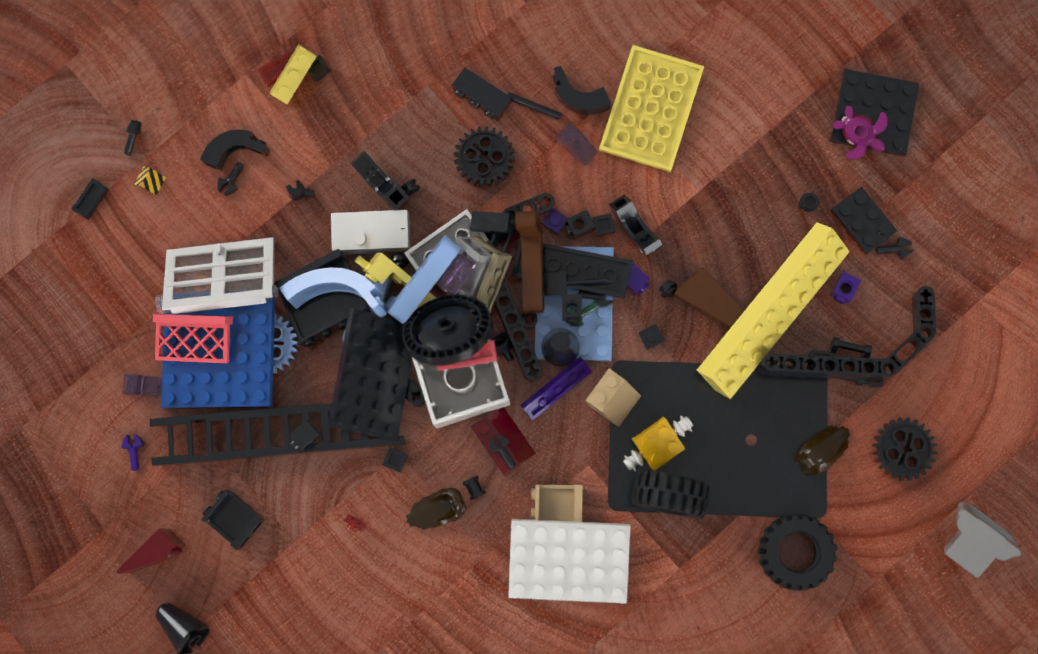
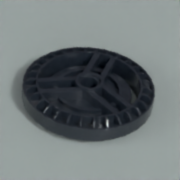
M468 295L442 296L423 304L411 314L403 327V342L410 356L420 363L432 366L451 365L464 361L479 352L490 339L493 323L487 306L477 298ZM417 334H419L418 337L423 346L416 342Z

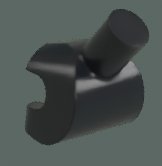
M300 180L295 181L296 188H292L290 184L286 186L289 197L294 201L301 200L304 196L311 198L314 196L315 191L304 188Z
M505 332L490 339V341L494 340L496 352L499 355L503 354L507 362L514 359L510 352L512 346Z

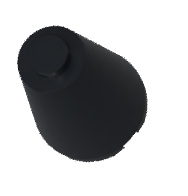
M553 329L542 340L541 351L543 357L553 366L569 365L575 361L579 354V341L576 335L568 329Z
M164 603L156 610V619L178 654H191L194 652L192 648L195 645L199 647L210 632L209 626L171 603Z

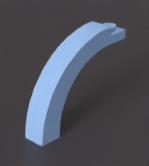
M322 268L293 278L279 288L296 309L318 295L342 291L356 294L365 299L379 317L387 314L383 309L385 304L381 300L383 295L363 275L348 269Z

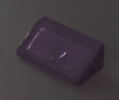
M458 253L435 284L439 289L454 296L476 264Z

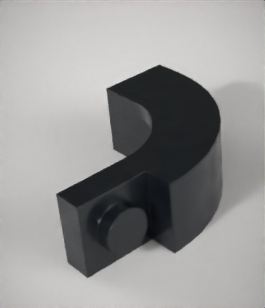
M561 65L554 68L552 78L555 85L558 86L555 87V95L567 109L583 115H595L611 109V102L604 87L588 93L579 92L571 87Z
M230 130L211 140L200 160L204 165L222 171L229 155L237 150L246 149L267 157L270 149L267 147L266 142L260 139L255 140L256 137L251 131Z
M365 151L350 163L374 192L395 211L409 199L401 187L392 181Z
M625 194L608 204L625 234L641 253L644 252L648 255L662 246L661 240L645 225L633 202Z

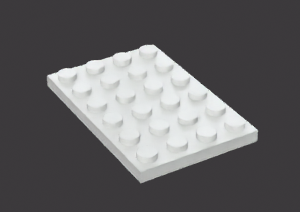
M512 519L509 598L627 603L630 524Z

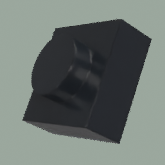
M318 55L308 71L313 79L318 82L332 70L324 58Z
M611 213L592 218L597 237L615 233Z
M656 324L638 333L647 350L664 342Z
M390 447L382 465L401 473L408 454Z

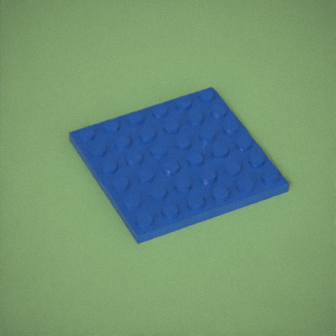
M272 290L273 297L266 298L267 303L178 314L233 316V324H230L229 363L163 361L161 408L272 406L275 291ZM211 293L173 294V300L210 296ZM165 310L164 314H172L171 310ZM164 326V337L167 338L172 331L167 326ZM185 327L178 331L183 339L190 333ZM200 327L195 332L201 340L208 334L203 327ZM218 328L213 333L219 341L224 337V328ZM174 335L169 340V343L175 348L180 341ZM191 336L187 344L193 349L198 344V341ZM211 336L204 342L210 350L217 344ZM165 344L163 346V356H168L172 351ZM184 345L177 351L182 357L189 353ZM202 346L195 351L200 358L207 354ZM218 347L213 354L218 359H223V350Z

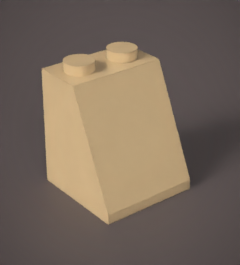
M608 369L588 396L586 402L588 406L619 427L641 395L625 379L611 369Z

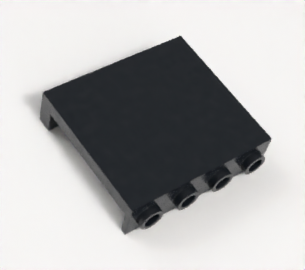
M340 249L321 257L274 282V285H272L274 290L279 293L299 338L297 343L303 347H311L321 338H328L333 335V332L346 329L349 309L354 308L371 313L365 299L356 294L342 291L318 295L296 309L279 289L293 278L317 269L343 268L352 271L345 253Z

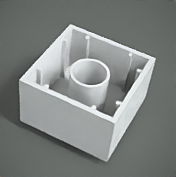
M413 359L429 414L436 428L510 405L497 361L438 371L437 366L426 365Z

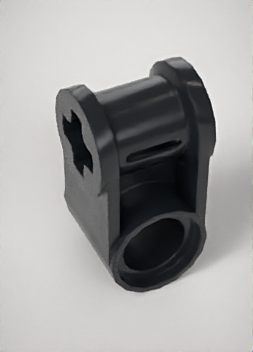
M409 378L405 399L415 407H422L426 403L423 391ZM415 394L420 395L421 400H415L413 396Z

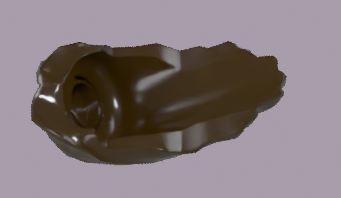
M829 426L827 429L820 431L810 440L803 443L796 454V464L802 467V471L806 475H817L827 471L849 447V428Z
M455 488L441 489L414 503L411 512L406 516L407 523L411 527L416 526L422 530L436 528L450 522H456L464 515L466 506L459 490Z

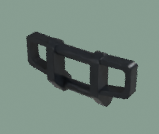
M833 337L828 351L812 350L809 352V355L836 356L838 348L862 353L860 358H870L872 345H858L840 341V338ZM807 363L806 368L813 370L811 364ZM826 363L825 368L828 371H832V366ZM843 379L856 382L857 385H868L877 388L882 387L884 381L880 380L878 383L866 380Z

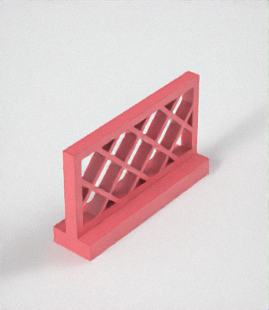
M153 314V322H156L155 360L229 363L230 324H233V316ZM162 326H167L172 331L167 338L162 335ZM182 327H185L190 332L184 339L178 333ZM200 327H203L208 333L202 340L195 333ZM218 328H224V337L219 341L213 333ZM174 335L180 341L175 348L169 343V340ZM191 336L198 341V344L193 349L187 344ZM210 336L217 343L211 350L204 343ZM166 344L172 352L168 356H161L162 347ZM183 345L189 351L185 357H182L177 352ZM200 346L207 352L203 358H200L195 353ZM218 347L223 350V359H218L213 354Z

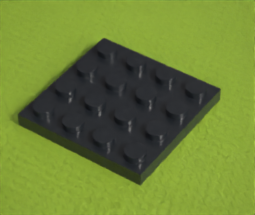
M844 69L834 122L842 121V118L846 116L845 109L847 106L852 107L854 114L867 116L874 124L877 123L880 113L884 112L888 118L887 128L884 132L877 134L876 137L882 140L885 145V150L882 152L905 157L919 83ZM833 127L830 142L853 146L845 139L842 129H835Z

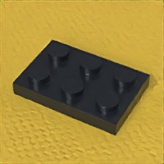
M860 187L831 209V212L865 255L897 232L863 187Z

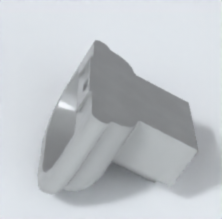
M964 501L959 502L956 515L959 531L944 547V552L948 557L979 578L995 558L1008 560L1013 556H1020L1019 545L1010 533L973 505Z

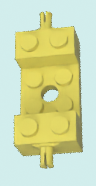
M376 253L369 263L361 256H358L355 260L363 268L362 271L366 273L364 277L371 283L383 284L389 277L395 283H402L406 286L412 278L383 253ZM428 292L417 308L436 299V297Z

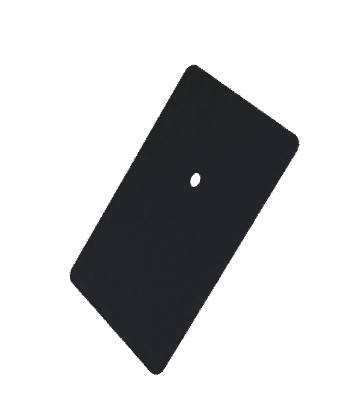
M617 361L613 364L612 371L625 379L641 397L619 427L610 422L608 505L612 510L661 513L632 504L631 498L636 474L640 470H653L646 460L643 459V466L637 465L635 467L636 471L633 469L629 471L623 462L625 460L624 455L627 457L631 456V450L637 453L640 452L632 438L662 417H665L673 428V421L679 422L680 416L683 418L687 416L693 424L691 427L692 432L689 430L685 431V437L677 435L685 450L655 471L689 477L708 483L711 490L706 514L762 517L804 514L816 519L826 514L827 471L817 475H806L802 471V467L796 464L795 457L803 443L810 440L820 431L827 429V378L765 375L761 372L760 365H758L733 397L729 399L715 391L697 371L702 363ZM786 366L788 369H794L793 366ZM749 434H753L757 438V442L753 446L748 445L745 441L746 436Z

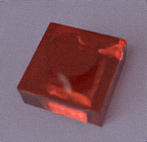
M348 514L344 520L348 523L347 527L354 532L358 530L364 531L367 526L366 523L351 514Z

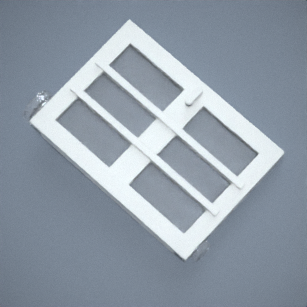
M274 238L167 250L163 294L156 295L155 298L158 314H165L166 312L179 314L264 304L268 300H274V297L278 296V287L274 285Z

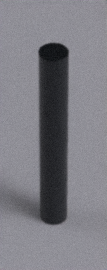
M509 92L508 96L511 97V101L557 120L560 119V112Z

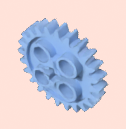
M275 314L274 332L281 330V336L274 339V343L284 342V345H274V350L281 349L280 356L273 360L274 374H277V368L284 371V364L290 366L288 360L289 358L295 360L292 353L298 352L294 346L299 345L297 341H294L298 337L297 334H292L295 330L294 327H289L291 323L289 321L284 322L285 318L283 316L278 319L277 314Z

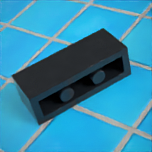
M464 67L452 84L453 93L458 98L467 99L473 108L482 109L485 111L484 114L492 120L495 118L499 121L511 105L510 96L466 67Z

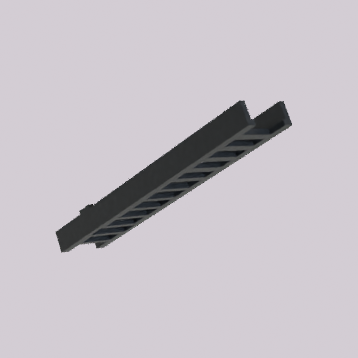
M332 403L150 419V427L167 426L169 456L151 458L152 466L156 467L406 445V440L404 436H398V441L385 438L370 439L369 435L361 434V440H350V431L341 429L342 441L331 442L328 421ZM320 412L322 443L312 444L305 451H302L300 448L296 450L290 443L289 415L303 414L304 422L305 420L310 421V413ZM283 416L285 446L271 447L269 417ZM264 417L266 448L252 449L250 418ZM244 419L246 450L233 451L231 420ZM203 421H206L207 456L194 457L192 422L203 423ZM225 421L227 451L213 452L212 422ZM186 424L188 455L174 456L173 425Z

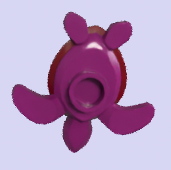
M847 106L845 109L846 116L842 118V121H835L832 124L835 129H842L845 139L851 145L856 146L854 150L846 154V157L850 160L863 157L868 146L879 152L885 150L882 140L876 138L877 134L884 132L887 128L888 118L884 112L880 113L877 123L874 124L870 118L854 114L852 107Z

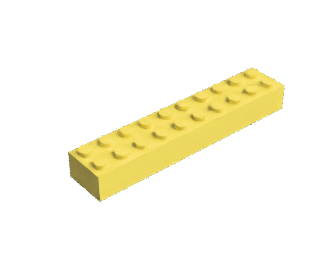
M816 223L699 366L697 371L715 391L729 399L733 397L850 252L833 228L820 223Z

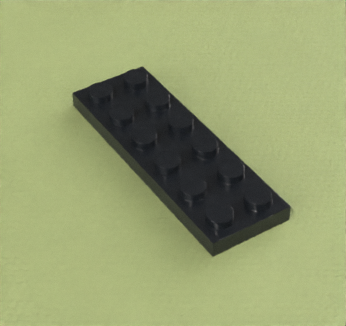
M521 239L519 240L511 275L522 279ZM543 243V273L566 271L567 281L608 278V282L567 285V288L625 299L633 263L632 260Z

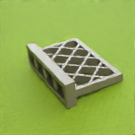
M473 236V239L489 253H493L478 294L474 297L482 301L487 306L489 312H491L512 256L508 253H502L478 236ZM454 289L452 295H458V292Z

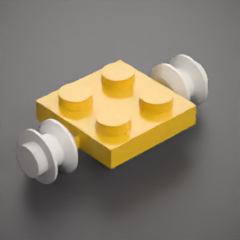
M680 416L679 422L673 421L672 428L666 418L662 417L632 438L640 452L637 453L631 450V456L627 457L624 455V464L629 471L631 469L636 471L635 467L637 465L643 466V459H645L650 468L655 471L685 450L677 435L685 437V431L689 430L692 432L691 427L693 424L687 416L685 418Z

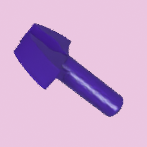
M134 434L135 443L131 445L130 436L126 435L121 448L129 450L131 470L137 471L139 470L137 450L140 446H144V443L137 434Z

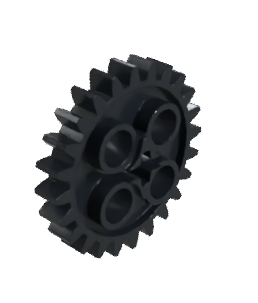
M480 126L478 127V132L471 129V135L464 133L466 139L459 138L461 145L455 146L459 152H454V156L458 158L454 162L455 164H460L456 169L457 171H462L461 177L467 176V182L473 180L474 186L480 182L481 187L486 182L491 187L492 181L498 185V178L504 181L503 174L510 175V171L507 168H513V164L510 162L515 161V157L510 156L515 153L514 149H509L512 147V142L506 143L508 136L502 138V131L496 134V129L493 128L490 132L488 126L485 127L484 131L481 130ZM486 140L491 143L488 147L481 146V143ZM474 144H476L479 147L480 151L484 156L488 155L489 162L492 165H494L496 169H493L485 158H481L480 152L475 147H473ZM470 152L476 154V157L473 159H468L466 156ZM496 154L503 156L500 161L493 160ZM482 166H486L488 168V171L486 173H480L478 171L479 168Z
M897 418V423L894 420H890V426L886 423L883 424L885 430H877L881 436H874L878 443L872 444L873 447L877 448V451L872 452V454L878 455L874 462H881L879 469L886 468L885 475L892 473V479L899 475V481H903L906 476V479L911 481L912 475L915 479L920 478L919 473L926 475L927 473L924 468L932 469L929 462L936 461L931 456L938 453L932 450L937 444L931 443L935 436H928L931 430L924 431V423L917 426L918 420H913L910 423V418H906L903 423L902 418ZM897 431L900 432L903 436L901 442L895 439V433ZM911 433V438L907 443L908 434ZM915 439L921 442L920 449L914 447L913 441ZM906 445L905 449H907L908 452L903 453L904 450L901 449V446ZM890 449L894 450L896 453V457L894 460L888 457V451ZM908 457L913 458V467L907 465L906 460ZM901 458V464L899 466L897 463L898 460Z

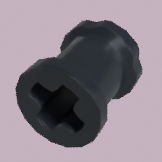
M478 475L462 483L470 494V500H474L486 493L478 482Z

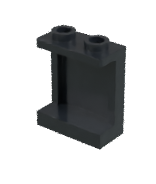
M222 490L216 496L215 500L217 501L214 505L208 506L202 514L204 517L201 520L209 524L228 540L234 549L241 550L265 519L231 490Z

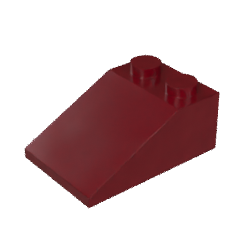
M159 528L116 572L118 574H130L172 558L176 559L183 552L182 548L185 544L170 529Z

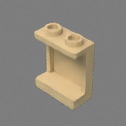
M535 484V488H531V500H535V508H531V520L582 522V485Z

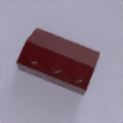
M504 407L493 411L470 426L504 476L514 469L508 468L499 452L491 453L490 438L494 445L499 446V448H501V440L497 434L504 436L510 441L506 445V449L515 462L516 467L536 454Z

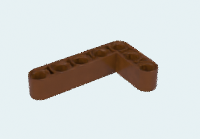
M536 211L516 212V228L521 235L524 314L544 313L542 222Z

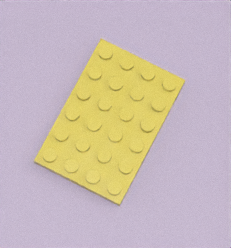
M632 45L599 151L671 172L704 66Z

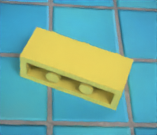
M298 45L272 87L270 94L288 104L317 56L303 46Z

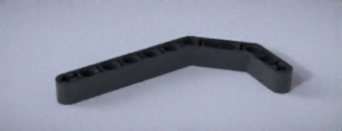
M543 193L507 207L503 213H512L515 216L516 212H524V206H530L540 216L551 211L555 200L551 194ZM543 199L545 202L549 201L548 207L541 205L537 211V206L542 203ZM516 220L510 221L508 238L501 251L502 253L505 252L516 227ZM497 233L493 234L490 245L493 244ZM504 278L494 305L524 378L529 382H534L542 376V369ZM500 297H506L509 304L501 306L498 300ZM507 315L515 316L516 322L514 324L507 323ZM515 332H520L523 335L521 342H516L513 339ZM522 350L529 351V360L521 358L520 353ZM532 360L534 364H531L532 370H537L535 378L532 375H528V372H530L529 365L527 367L524 366V364H528Z
M922 286L912 296L913 333L886 359L768 354L761 361L760 370L763 374L771 376L889 380L935 337V293L929 286ZM920 312L925 313L927 315V319L923 318ZM921 331H925L928 334V338L924 337ZM905 344H913L915 347L914 353L905 361L899 360L897 352ZM768 361L771 365H774L772 368H770L769 364H766ZM785 362H791L794 369H788ZM805 363H810L813 366V370H808L805 367ZM824 364H830L832 371H828ZM844 365H849L852 372L846 371ZM864 365L870 367L871 373L864 370ZM883 366L888 367L891 373H886L883 370Z

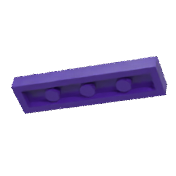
M579 357L523 402L521 407L533 421L592 373L585 361Z

